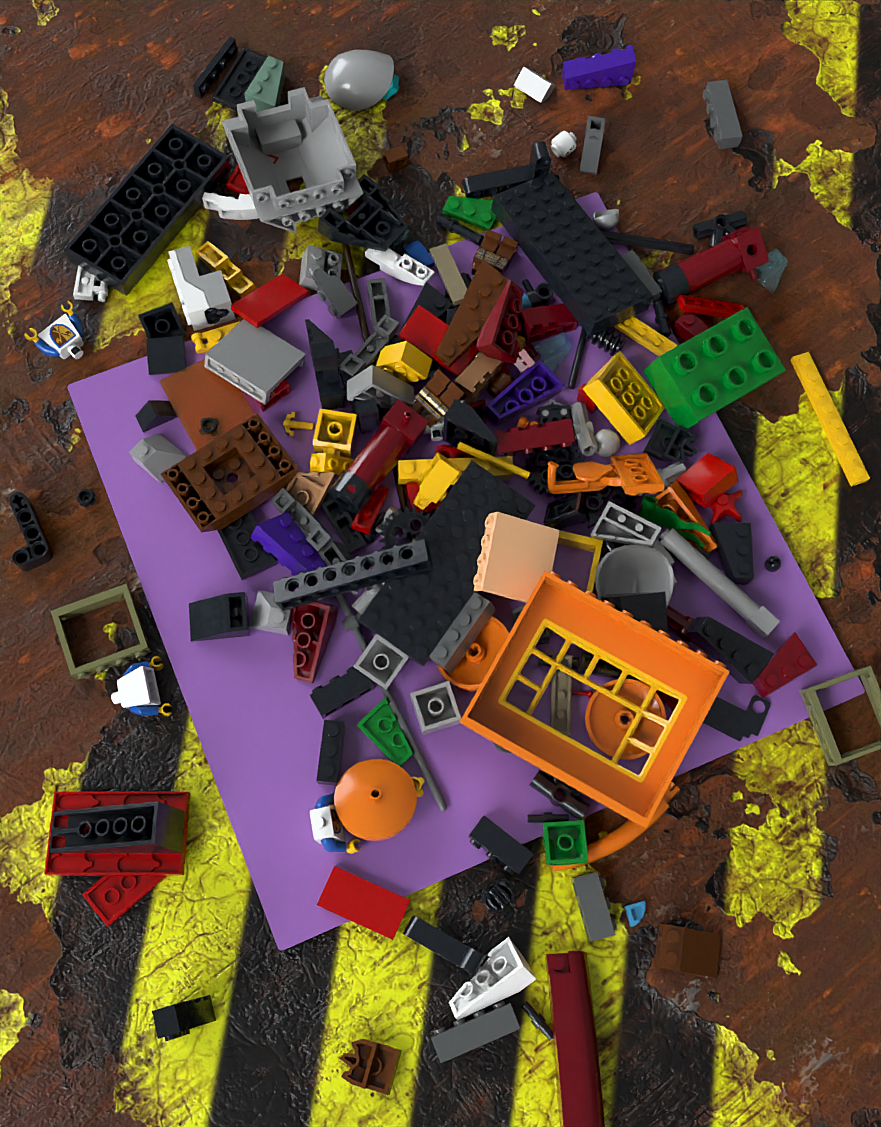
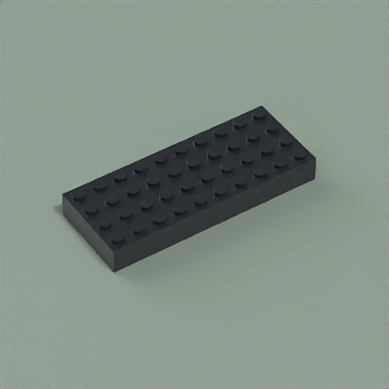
M171 124L66 246L64 251L69 261L76 266L82 267L86 272L95 275L99 280L127 296L202 206L204 192L212 193L231 171L229 156L176 125Z
M553 172L494 195L491 208L493 214L514 241L519 242L518 246L589 337L649 309L653 299L652 293Z
M471 460L415 539H425L430 548L434 569L385 582L357 622L408 655L409 659L416 664L424 667L429 660L430 654L473 593L476 592L474 591L475 585L473 581L478 571L477 560L482 551L481 540L485 535V520L488 515L500 512L526 520L536 505Z

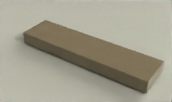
M447 244L431 248L430 254L454 306L461 303L467 287Z
M552 655V659H556L557 655ZM565 655L561 664L572 669V655ZM556 670L551 679L550 726L570 736L572 677L560 670Z

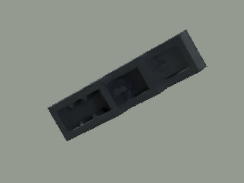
M328 491L320 507L348 552L352 553L367 545L360 531L351 528L353 519L349 512L338 505Z

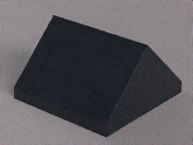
M173 302L138 315L148 339L173 336L186 337Z
M581 491L548 503L543 521L544 525L561 530L590 519L583 492Z

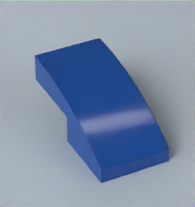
M419 241L402 247L406 255L426 267L431 268L434 266L432 258Z

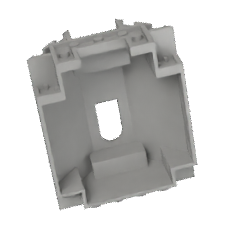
M305 87L288 91L289 104L257 112L254 100L237 104L238 117L222 121L260 221L296 234V223L321 217L330 207L341 215L363 194L356 177V163L329 100H323L322 95L309 98ZM272 154L276 157H279V159L275 164H273L275 158H272L267 155ZM302 178L306 189L290 193L286 182Z

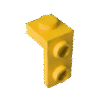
M329 453L311 454L310 472H333L340 476L354 459Z

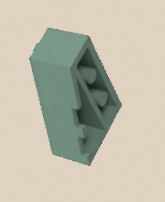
M268 55L246 90V102L254 100L257 112L280 106V98L285 81L283 61Z

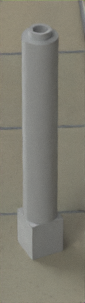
M667 528L659 536L662 539L660 543L746 620L744 623L759 637L768 636L780 622L763 605H757L673 528L669 530Z

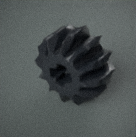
M501 877L483 891L480 899L488 910L495 913L510 903L515 897L516 889L509 880Z

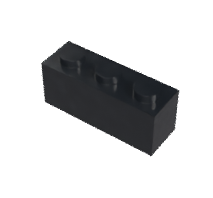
M352 666L343 676L337 675L330 679V683L326 686L320 685L313 689L310 698L322 719L373 690L374 684L371 679Z
M324 720L316 780L318 784L337 786L340 776L345 722Z
M485 815L468 836L471 839L469 842L475 848H483L487 852L486 856L495 863L497 860L504 865L502 868L511 876L513 874L518 875L533 856L531 851Z

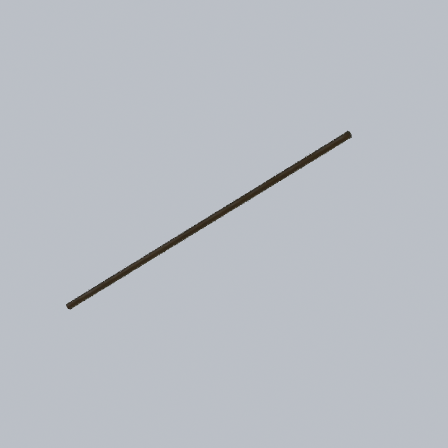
M342 243L353 297L358 302L355 306L365 343L370 335L350 246ZM378 404V409L382 422V419L387 414L386 409L380 408V405ZM397 463L392 471L401 511L405 512L408 504L403 484L398 485ZM409 532L407 533V538L410 543L415 538V535H411Z

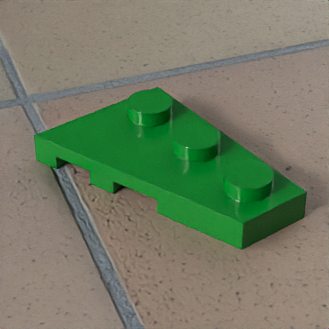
M449 196L442 209L443 214L484 231H487V229L491 230L497 219L491 211L493 200Z
M385 697L357 724V727L391 762L401 767L413 756V752Z

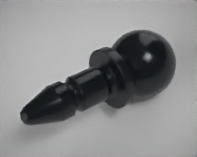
M385 511L377 516L369 535L361 532L366 543H371L375 540L376 534H378L375 529L384 521Z

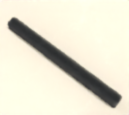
M600 230L611 243L692 255L694 252L693 244Z

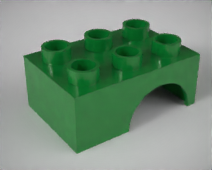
M748 307L664 353L643 370L676 427L681 425L686 429L691 428L725 406L736 402L786 371Z

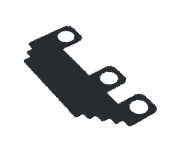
M754 695L745 711L716 696L703 723L738 741H741L743 736L749 738L751 734L758 736L769 711L770 702ZM755 701H762L764 703L765 710L763 713H756L753 710Z

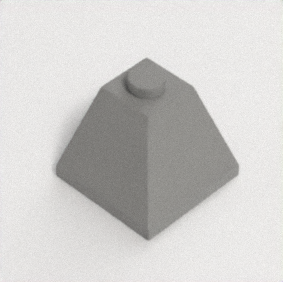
M161 434L142 439L129 452L133 461L160 483L164 481L161 476L162 472L187 457Z
M259 590L250 628L288 635L291 626L290 615L292 608L282 611L275 603L274 593Z
M376 634L353 667L384 689H387L409 656Z

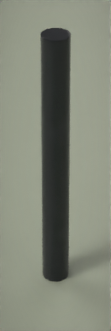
M583 328L581 329L567 386L569 389H575L585 348L587 333Z

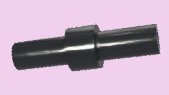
M552 812L528 814L527 821L528 823L569 821V814H553Z
M526 1001L521 1007L532 1019L531 1023L536 1029L539 1028L549 1041L552 1040L553 1032L545 1023L546 1019L541 1013L538 1014L529 1002Z

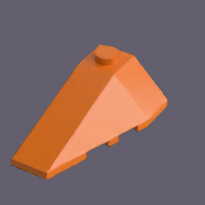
M677 480L664 488V491H660L654 496L658 500L657 506L672 510L683 521L698 523L709 530L690 497ZM679 529L696 535L705 544L704 548L692 540H686L691 545L708 553L718 547L712 534L708 536L696 529Z

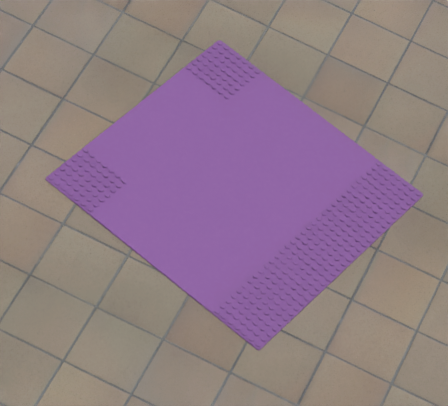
M596 192L575 199L592 221L595 212L607 210L599 194ZM504 226L491 230L501 234L502 239L505 236L514 240ZM616 226L609 230H605L619 233ZM465 239L449 245L448 248L460 274L468 273L472 280L474 277L471 274L473 257L480 246ZM611 243L621 256L629 252L626 245ZM518 246L517 253L503 276L523 290L524 295L527 293L522 285L524 279L529 280L534 290L539 284L547 282ZM434 263V266L430 268L434 271V274L428 280V283L445 297L446 287ZM383 271L357 279L369 335L371 336L374 333L367 280L385 278L390 315L392 319L400 323L395 335H399L424 286L404 282ZM345 283L344 285L353 296L351 283ZM553 291L550 305L563 304ZM317 294L302 299L261 325V327L306 354L304 367L297 366L284 379L289 384L291 393L264 412L260 410L252 396L204 367L206 353L197 354L195 350L196 344L192 340L184 342L187 372L149 375L147 356L68 385V391L277 947L281 951L350 921L317 906L334 866L405 897L489 860L486 856L487 852L483 848H475L469 842L471 839L468 837L484 815L523 845L541 837L543 833L542 823H528V814H544V812L569 814L561 807L554 806L547 797L529 785L541 769L514 754L498 751L492 744V741L461 723L422 735L410 693L447 682V680L430 658L424 667L419 666L408 658L389 685V688L441 792L447 809L445 811L440 810L414 756H412L401 767L410 777H422L425 783L422 787L424 794L421 797H417L416 811L409 825L396 836L379 841L361 839L343 827L345 842L359 839L360 842L354 845L357 849L361 848V850L353 854H349L347 851L328 852L322 844L315 841L310 818V810L315 809L318 798L333 794L336 786L318 784L316 781L324 720L345 722L346 727L339 780L350 767L359 762L370 759L390 761L357 727V724L385 698L380 686L376 682L371 680L374 684L373 690L322 719L310 698L313 689L320 685L326 686L330 683L329 680L337 675L341 677L346 674V671L355 665L363 653L352 629L346 632L341 622L347 618L336 596L319 601L339 606V610L314 683L294 678V644L291 638L293 634L292 623L288 635L250 628V636L191 642L189 603L222 594L245 592L248 598L250 624L258 591L274 593L273 582L283 577H292V571L277 562L276 565L245 580H241L218 531L201 533L165 480L162 483L158 482L133 461L129 452L142 439L161 434L188 457L258 413L298 466V472L309 473L311 454L319 453L314 452L313 438L319 409H322L305 320L309 319L334 342L335 348H339L340 353L352 350L353 354H355L364 344L356 306L337 319L336 316L330 314L327 304L322 302ZM653 303L650 304L648 310L634 316L660 333L658 324L655 323L656 315ZM577 323L576 330L531 343L541 355L539 359L565 385L559 394L550 398L555 399L556 402L562 405L570 406L577 403L578 389L584 383L587 384L591 377L613 357L610 356V351L604 352V347L599 349L598 343L592 345V339L586 341L575 389H569L567 386L582 329L579 323ZM610 327L608 333L615 330L614 337L621 334V341L627 338L621 352L656 394L643 370L659 356L615 327ZM673 332L669 337H666L679 346ZM504 362L510 370L514 381L524 373L520 372L515 364ZM439 365L442 373L454 383L457 376ZM338 372L339 381H340V386H341V389H342V388H344V385H343V383H342L340 374H339V372ZM422 380L407 383L413 386L414 397L424 387ZM487 388L477 400L484 399L486 406L494 399L488 393ZM347 399L343 400V408L332 409V411L354 414ZM550 399L497 426L486 416V426L495 436V431L497 430L507 431V429L515 428L521 416L527 417L531 422L536 421L539 423L538 415H536L537 409L549 403ZM148 400L170 401L177 418L143 433L135 415ZM552 401V404L549 405V406H559V405H555V404L553 403V401ZM665 408L647 435L629 445L599 409L593 414L587 410L589 421L593 425L594 435L600 430L610 429L619 436L620 447L617 453L612 456L645 453L643 451L660 419L676 427ZM295 412V418H291V421L313 423V430L290 428V431H294L293 437H289L290 434L285 433L283 421L286 419L287 414ZM716 412L688 429L698 437L695 442L690 443L698 452L692 457L685 456L686 461H681V463H683L687 471L704 455L710 453L713 456H718L722 461L735 466L738 482L725 493L733 494L738 490H742L743 495L736 502L735 506L743 520L738 522L733 517L726 515L720 522L751 523L754 579L748 585H735L757 605H763L780 622L768 636L759 637L744 623L746 620L680 560L673 557L674 564L672 568L677 583L673 587L668 605L684 616H690L694 619L696 617L709 616L774 654L786 639L796 632L817 663V666L763 698L770 702V708L758 736L751 734L749 738L743 736L742 740L738 741L702 723L674 777L809 718L799 690L854 671ZM379 413V424L381 425V418ZM201 419H217L219 421L217 426L218 434L214 437L208 434L201 435L199 432L201 429ZM357 425L352 455L347 458L355 459L377 430L361 434ZM431 433L423 434L410 453H405L400 460L433 459L435 457L436 445L446 444L452 448L457 447L443 441V439L432 441ZM577 440L571 442V449L576 446V453L581 452ZM496 447L495 457H504V454H498ZM523 451L515 452L516 456H512L513 465L525 470V460L530 459L528 454H523ZM594 453L592 456L582 454L581 457L585 458V462L610 464V457H601L597 453ZM648 454L656 469H664L676 463L673 461H660ZM559 456V457H558V459H560V460H563V459L566 458V457H564V456ZM540 461L539 463H540V464H546V463H548V462H547V461ZM391 471L381 483V486L390 490L379 514L384 511L387 513L391 506L397 510L401 509L393 471ZM568 472L563 473L564 476L571 475ZM516 474L513 475L511 480L502 481L536 505L526 520L540 525H544L543 521L548 503L577 493H564V497L561 494H557L556 498H554L552 493L547 497L545 491L540 495L539 488L533 490V484H528L529 478L525 479ZM337 475V476L335 477V479H334L332 485H333L334 482L338 479L339 475ZM231 476L228 482L233 483L237 481L238 477ZM403 484L404 490H405L406 499H407V504H408V508H409V512H411L410 505H409V501H408V497H407V492H406V484ZM450 484L447 489L451 490L453 486ZM605 489L599 490L601 493H607ZM612 491L610 493L605 503L602 504L600 510L596 513V516L600 515L605 505L610 501V498L613 496V494H615V491ZM648 493V494H645V495H650V496H653V497H654V496L657 495L658 493H656V494H649V493ZM276 495L251 510L257 524L281 515L280 511L271 503V500ZM631 495L636 496V500L633 503H636L637 506L633 510L636 511L635 514L637 516L645 495ZM614 499L618 504L623 503L620 499ZM691 500L709 528L713 515L711 508L697 506L695 501ZM588 503L591 508L597 507L595 503ZM320 507L315 518L332 536L330 542L342 543ZM349 512L351 518L354 521L357 514ZM412 521L413 530H420V521L415 523ZM580 522L563 528L560 531L592 538L591 533L595 526L588 529V522L583 524ZM659 525V527L662 528V532H661V534H662L666 529H665L664 527H662L661 525ZM402 528L400 529L398 535L395 536V538L402 537ZM379 533L376 534L373 542L366 543L367 545L350 553L353 558L366 556L381 550L385 543H380L379 540L384 538ZM406 537L404 539L398 540L394 542V545L404 543L408 541V538ZM557 544L552 571L560 575L561 580L565 582L568 580L579 586V590L585 592L594 552ZM714 549L709 552L711 554L709 561L725 575L720 563L719 554ZM600 553L599 563H600V561L603 559V558L601 557V553ZM770 556H777L781 560V567L776 572H769L764 566L765 561ZM776 561L769 562L770 565L777 563ZM594 582L592 593H594L597 596L596 599H598V595L596 592V583ZM365 588L359 589V593L356 595L352 594V592L344 594L353 615L359 612L352 605L366 591ZM476 591L477 594L493 604L496 610L492 617L498 619L510 633L514 626L511 611L526 603L485 591ZM360 625L359 627L369 645L375 634L363 625ZM668 627L670 639L675 642L680 640L688 644V649L694 652L696 650L701 651L708 656L707 659L715 662L706 651L691 641L682 640L673 629ZM555 633L550 636L549 644L536 645L535 648L546 655H557L566 640ZM571 644L565 655L579 657L578 670H572L580 674L582 653H591L575 644ZM531 654L521 671V675L540 686L551 667L539 666V657ZM728 674L717 697L745 711L754 695L761 696L753 684H739L730 674ZM590 675L589 677L590 680L601 686L619 679ZM857 676L818 690L816 694L823 711L863 694L865 689ZM572 677L571 690L583 692L591 690L595 693V689ZM516 680L506 701L526 712L537 692L521 681ZM551 681L532 713L533 717L549 726ZM450 684L462 718L477 691L462 690ZM571 694L570 736L568 737L612 760V757L601 752L593 744L587 733L585 711L590 698L584 695ZM662 701L666 712V720L668 721L673 711ZM755 701L753 710L756 713H763L765 710L764 703L762 701ZM626 716L621 717V721L624 724H626L628 722V718ZM650 753L631 760L619 759L618 765L639 775ZM541 770L543 773H545L546 775H548L549 777L552 778V776H551L550 774H548V773L544 772L543 770ZM555 792V796L558 799H564L562 792ZM585 794L579 796L580 799L590 805L583 817L606 808V806ZM569 814V821L578 820L574 816Z

